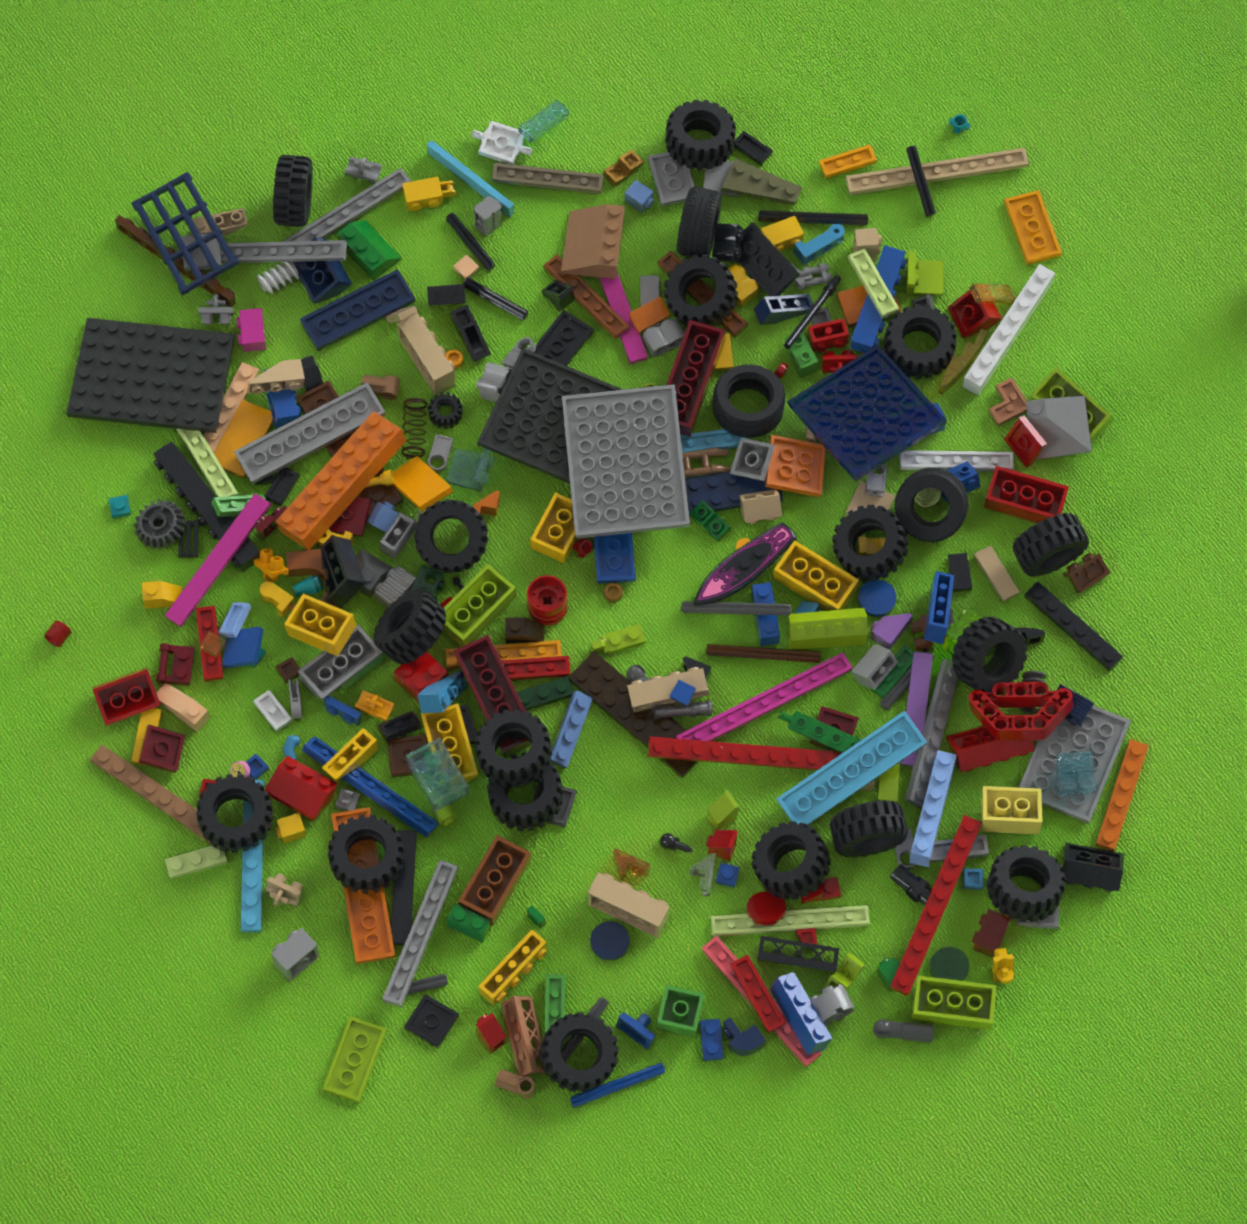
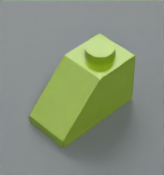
M729 791L725 792L707 809V822L711 827L714 826L716 830H720L737 820L738 805Z

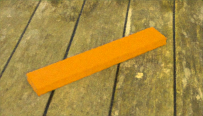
M560 640L494 645L501 661L562 656ZM459 648L445 649L447 669L461 668L454 654V650Z

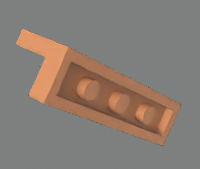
M513 996L501 1004L518 1075L529 1077L533 1074H545L543 1070L544 1065L540 1061L542 1038L532 996ZM521 1002H526L527 1012L522 1008ZM526 1021L531 1024L532 1030L527 1027ZM531 1039L536 1043V1049L531 1045ZM536 1058L540 1061L541 1068H537Z

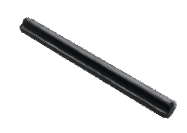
M759 211V221L779 222L795 216L798 223L868 224L867 214Z

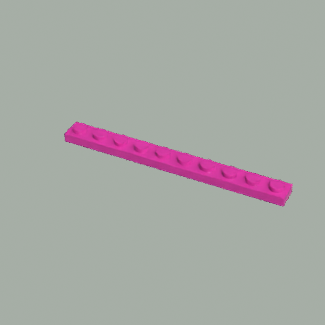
M842 652L677 735L676 739L714 741L851 672L853 667Z

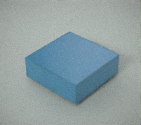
M964 868L963 889L983 890V869Z

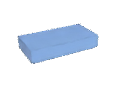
M233 602L218 634L221 637L237 638L251 609V605L249 603Z

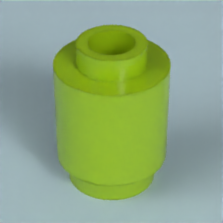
M441 797L432 802V811L440 826L450 827L456 823L455 820L458 816L449 800Z

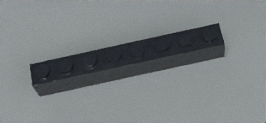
M171 441L153 453L155 459L153 463L158 471L162 470L165 473L166 481L176 487L177 495L181 499L184 497L187 501L188 509L192 513L195 511L198 515L199 523L202 526L206 525L209 529L210 537L213 540L217 539L219 542L235 520L231 516H217L211 503L216 496ZM247 537L230 561L236 569L239 567L244 572L254 565V559L260 558V552Z

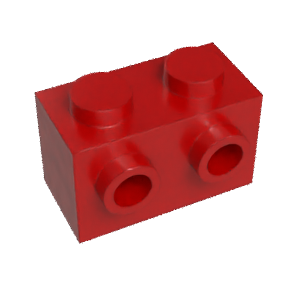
M844 318L808 326L807 338L813 352H824L829 348H841L848 344L849 332Z

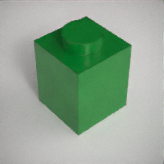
M895 957L884 959L879 963L877 974L889 992L892 991L890 986L900 965Z

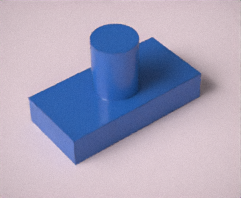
M625 1012L618 1018L616 1027L647 1050L653 1044L656 1036L646 1029L651 1023V1018L646 1014H642L637 1021Z

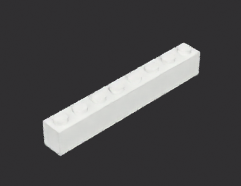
M1040 264L1038 265L964 377L963 388L979 396L1053 284L1055 272Z

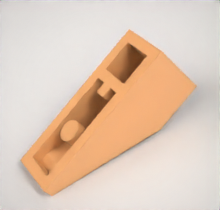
M165 683L158 690L157 696L160 704L194 731L198 732L210 719L207 709L169 684Z

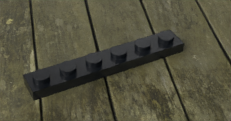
M1038 581L1025 593L1024 597L1109 672L1122 660L1123 656Z

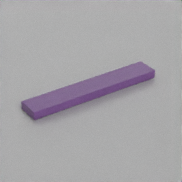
M914 652L906 713L920 733L923 734L933 654ZM918 750L902 760L900 765L914 767Z

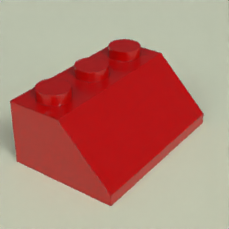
M147 668L91 687L106 726L161 705Z
M287 756L276 768L264 791H267L268 795L314 821L333 800L337 783Z

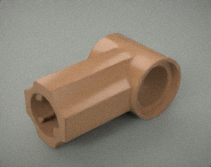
M364 375L362 385L368 382L374 394H379L389 400L397 398L400 385L398 377L388 375L382 378Z
M502 1069L497 1075L495 1087L518 1094L524 1099H530L536 1093L534 1081L530 1077H522ZM524 1084L531 1085V1089L529 1091L521 1090Z

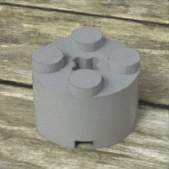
M486 363L483 376L477 381V389H480L481 398L496 403L512 368L495 363Z
M842 984L834 988L832 986L826 987L821 991L822 994L820 996L816 995L809 998L825 1026L830 1025V1021H839L845 1018L855 1009Z

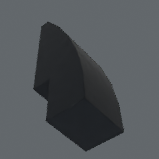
M468 304L451 311L449 315L473 362L491 355Z

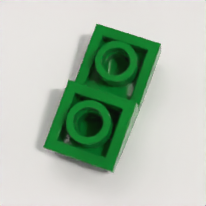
M703 500L689 513L718 542L732 529Z

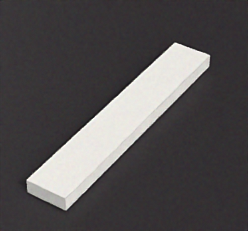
M900 450V470L919 471L924 468L936 467L946 471L966 461L976 471L994 472L996 465L1014 470L1013 452Z

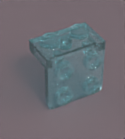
M484 447L483 454L456 449L446 478L447 483L482 492L484 484H487L489 480V467L492 468L495 457L492 456V451Z

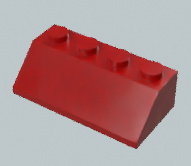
M984 726L946 736L951 753L957 755L955 765L961 772H969L980 766H989L994 762L1007 761L1011 757L1024 756L1034 751L1033 740L999 741Z

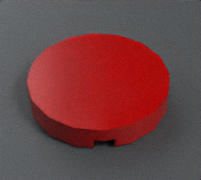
M767 891L754 894L747 903V915L753 919V922L760 925H774L780 919L782 920L786 914L785 901L780 897H774Z

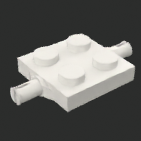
M494 121L490 122L488 129L484 133L476 130L472 132V137L482 140L479 155L513 165L520 152L530 156L533 148L522 145L526 135L525 131Z

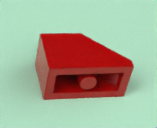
M715 830L713 836L709 835L706 846L709 847L708 854L731 861L737 844L738 831Z

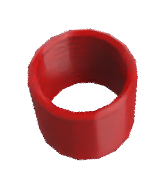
M55 620L44 634V637L52 645L61 647L71 634V630L63 622Z

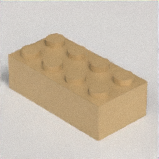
M416 313L397 322L398 337L433 394L439 395L441 392H445L455 386L454 379L456 376L454 371L456 369L452 361L446 359V352L443 347L438 346L436 343L437 339L433 331L429 332L427 329L428 325L424 317H420Z
M598 872L588 891L589 906L656 938H659L669 919L670 906L661 899L655 900L649 897L650 895L645 891H636L632 889L630 884L626 882L620 883L607 873L601 874Z

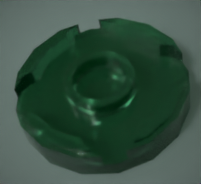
M944 947L935 952L929 967L930 973L934 978L964 981L970 966L968 958L961 950L954 947Z

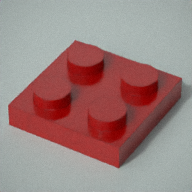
M1024 415L1017 419L1004 439L1026 468L1035 462L1047 444Z

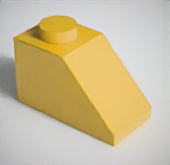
M163 581L142 582L145 609L171 607L183 591L182 586Z

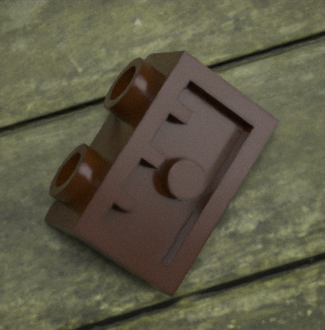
M1090 552L1084 555L1079 563L1075 562L1067 566V571L1062 573L1064 577L1070 579L1076 592L1081 593L1109 575L1110 571L1100 554H1092Z

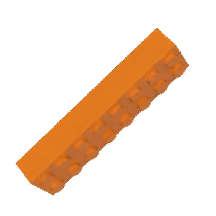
M373 411L275 521L281 533L306 550H310L368 485L370 480L376 476L407 441L402 429Z

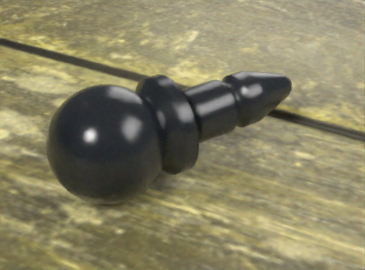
M665 833L660 838V844L663 848H670L673 851L678 849L683 852H693L689 845L680 842L679 838L674 837L670 833Z

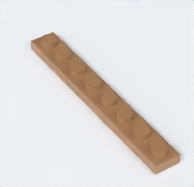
M101 745L91 757V763L210 844V841L204 838L200 830L196 814L197 809L105 746Z

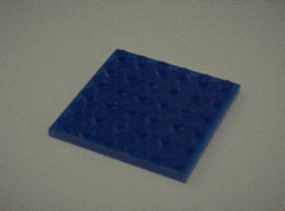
M879 345L788 400V406L855 481L947 424V419Z

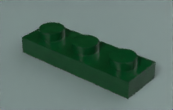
M567 676L519 691L517 694L527 711L569 698L573 694V689Z

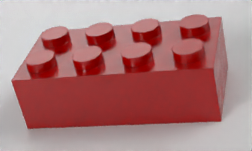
M996 465L984 508L1038 523L1046 520V518L1062 513L1069 486Z

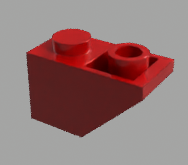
M493 1013L488 1016L485 1014L477 1020V1036L490 1053H493L507 1043V1036Z

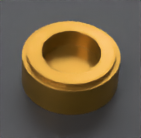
M618 583L607 584L604 588L605 599L611 603L621 600L623 596L622 587Z

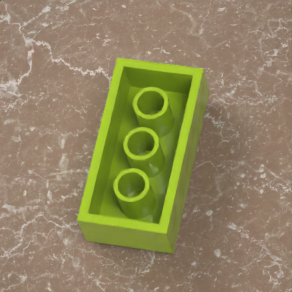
M917 975L911 1020L991 1030L994 1020L997 985Z

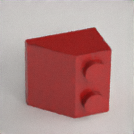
M973 286L947 307L963 338L988 330L1002 319L987 288Z

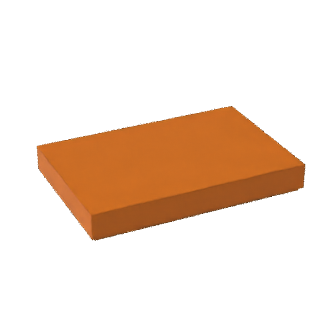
M864 286L837 292V298L848 327L857 325L867 296ZM895 295L894 300H895L897 306L899 307V311H901L899 302H898L897 297H896V295Z

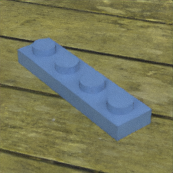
M577 690L573 691L552 747L551 762L564 769L568 767L593 700Z

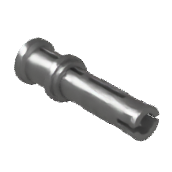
M706 700L705 702L690 701L688 706L683 704L653 706L652 712L654 718L677 716L695 718L701 715L711 717L712 703L711 700Z

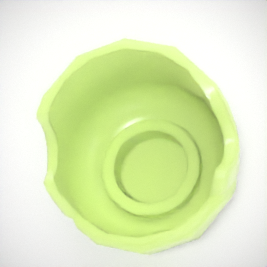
M925 488L918 492L914 502L921 507L936 505L940 500L941 491L936 488Z

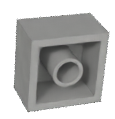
M302 928L298 931H293L288 936V940L283 944L279 943L276 945L271 953L274 966L289 982L320 957L317 944Z

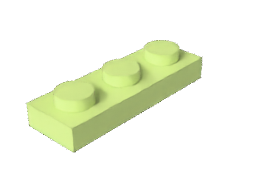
M209 846L165 859V863L171 880L227 864L224 851H221L219 846L216 848Z

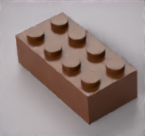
M496 835L459 898L458 905H461V908L464 907L468 911H472V913L479 914V916L482 915L483 918L490 919V925L494 926L531 862V852Z

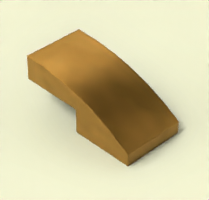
M630 150L620 156L615 164L606 168L602 175L615 187L643 165L644 161L633 150Z

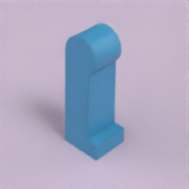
M833 224L828 231L806 244H803L800 240L794 244L793 253L803 265H806L839 245L843 241L844 228L839 224Z

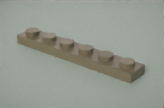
M494 163L492 182L601 194L603 175Z

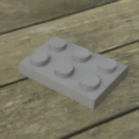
M669 152L648 156L649 166L661 207L685 202L689 189L694 187L690 169L686 165L682 166L677 163V159L674 160Z

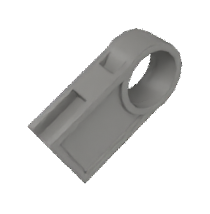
M529 337L520 339L501 364L505 367L513 368L521 349L529 345L526 348L527 350L535 352L536 346L532 339Z
M436 434L428 458V466L439 474L445 471L453 446V438ZM436 458L444 461V465L440 468H434L430 463Z
M872 462L869 465L865 495L883 498L887 468L883 463ZM877 469L883 474H874L871 470Z
M289 679L292 719H301L302 709L299 682L296 679L295 683H292Z
M908 829L907 839L895 848L898 866L902 864L908 870L913 869L916 864L904 865L900 861V856L911 853L914 842L911 829Z

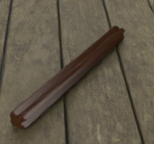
M707 644L706 649L707 655L815 663H819L821 660V652L720 644Z

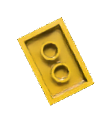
M555 492L530 539V549L565 564L573 549V543L577 541L575 537L572 499Z
M302 594L284 623L288 636L335 656L340 654L357 626L353 614L305 594Z

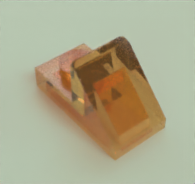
M614 848L613 859L622 882L629 869L637 876L644 875L647 877L650 871L649 863Z

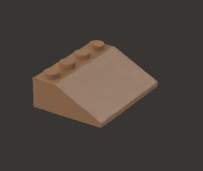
M605 204L569 212L561 268L562 274L609 279L617 278L625 206Z

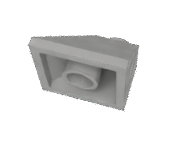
M741 438L730 474L764 481L775 445Z

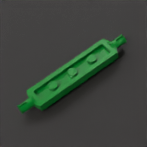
M781 711L778 717L789 723V730L840 753H844L861 741L859 738L798 711L792 716Z

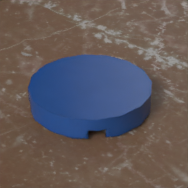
M870 580L860 588L858 595L859 606L864 608L866 614L870 616H885L895 607L896 592L892 585L886 581Z

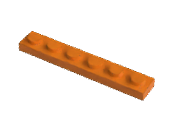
M1130 739L1095 846L1115 851L1149 745Z

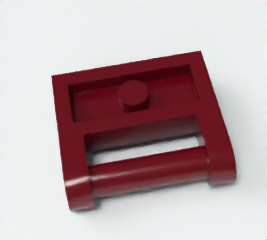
M166 643L160 644L159 671L155 681L162 684L191 685L195 648ZM168 653L174 654L171 676L166 675Z

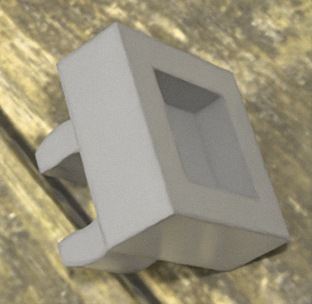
M342 788L335 807L343 811L356 810L361 796L359 793Z

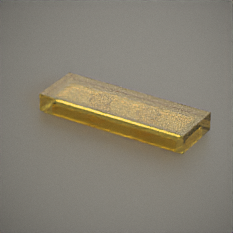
M973 284L969 287L977 303L1013 304L1016 300L1009 285Z

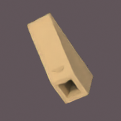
M244 208L211 215L218 228L222 230L223 237L248 226ZM204 216L192 219L200 234L212 232Z
M301 359L281 361L248 382L247 393L260 394L267 391L279 392L281 390H298L303 388L305 377Z

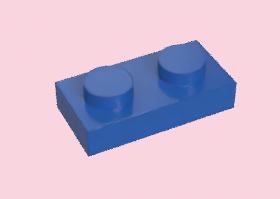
M329 695L324 700L326 711L333 716L337 714L346 723L359 726L362 721L360 712Z
M720 1019L700 1020L703 1061L723 1060Z

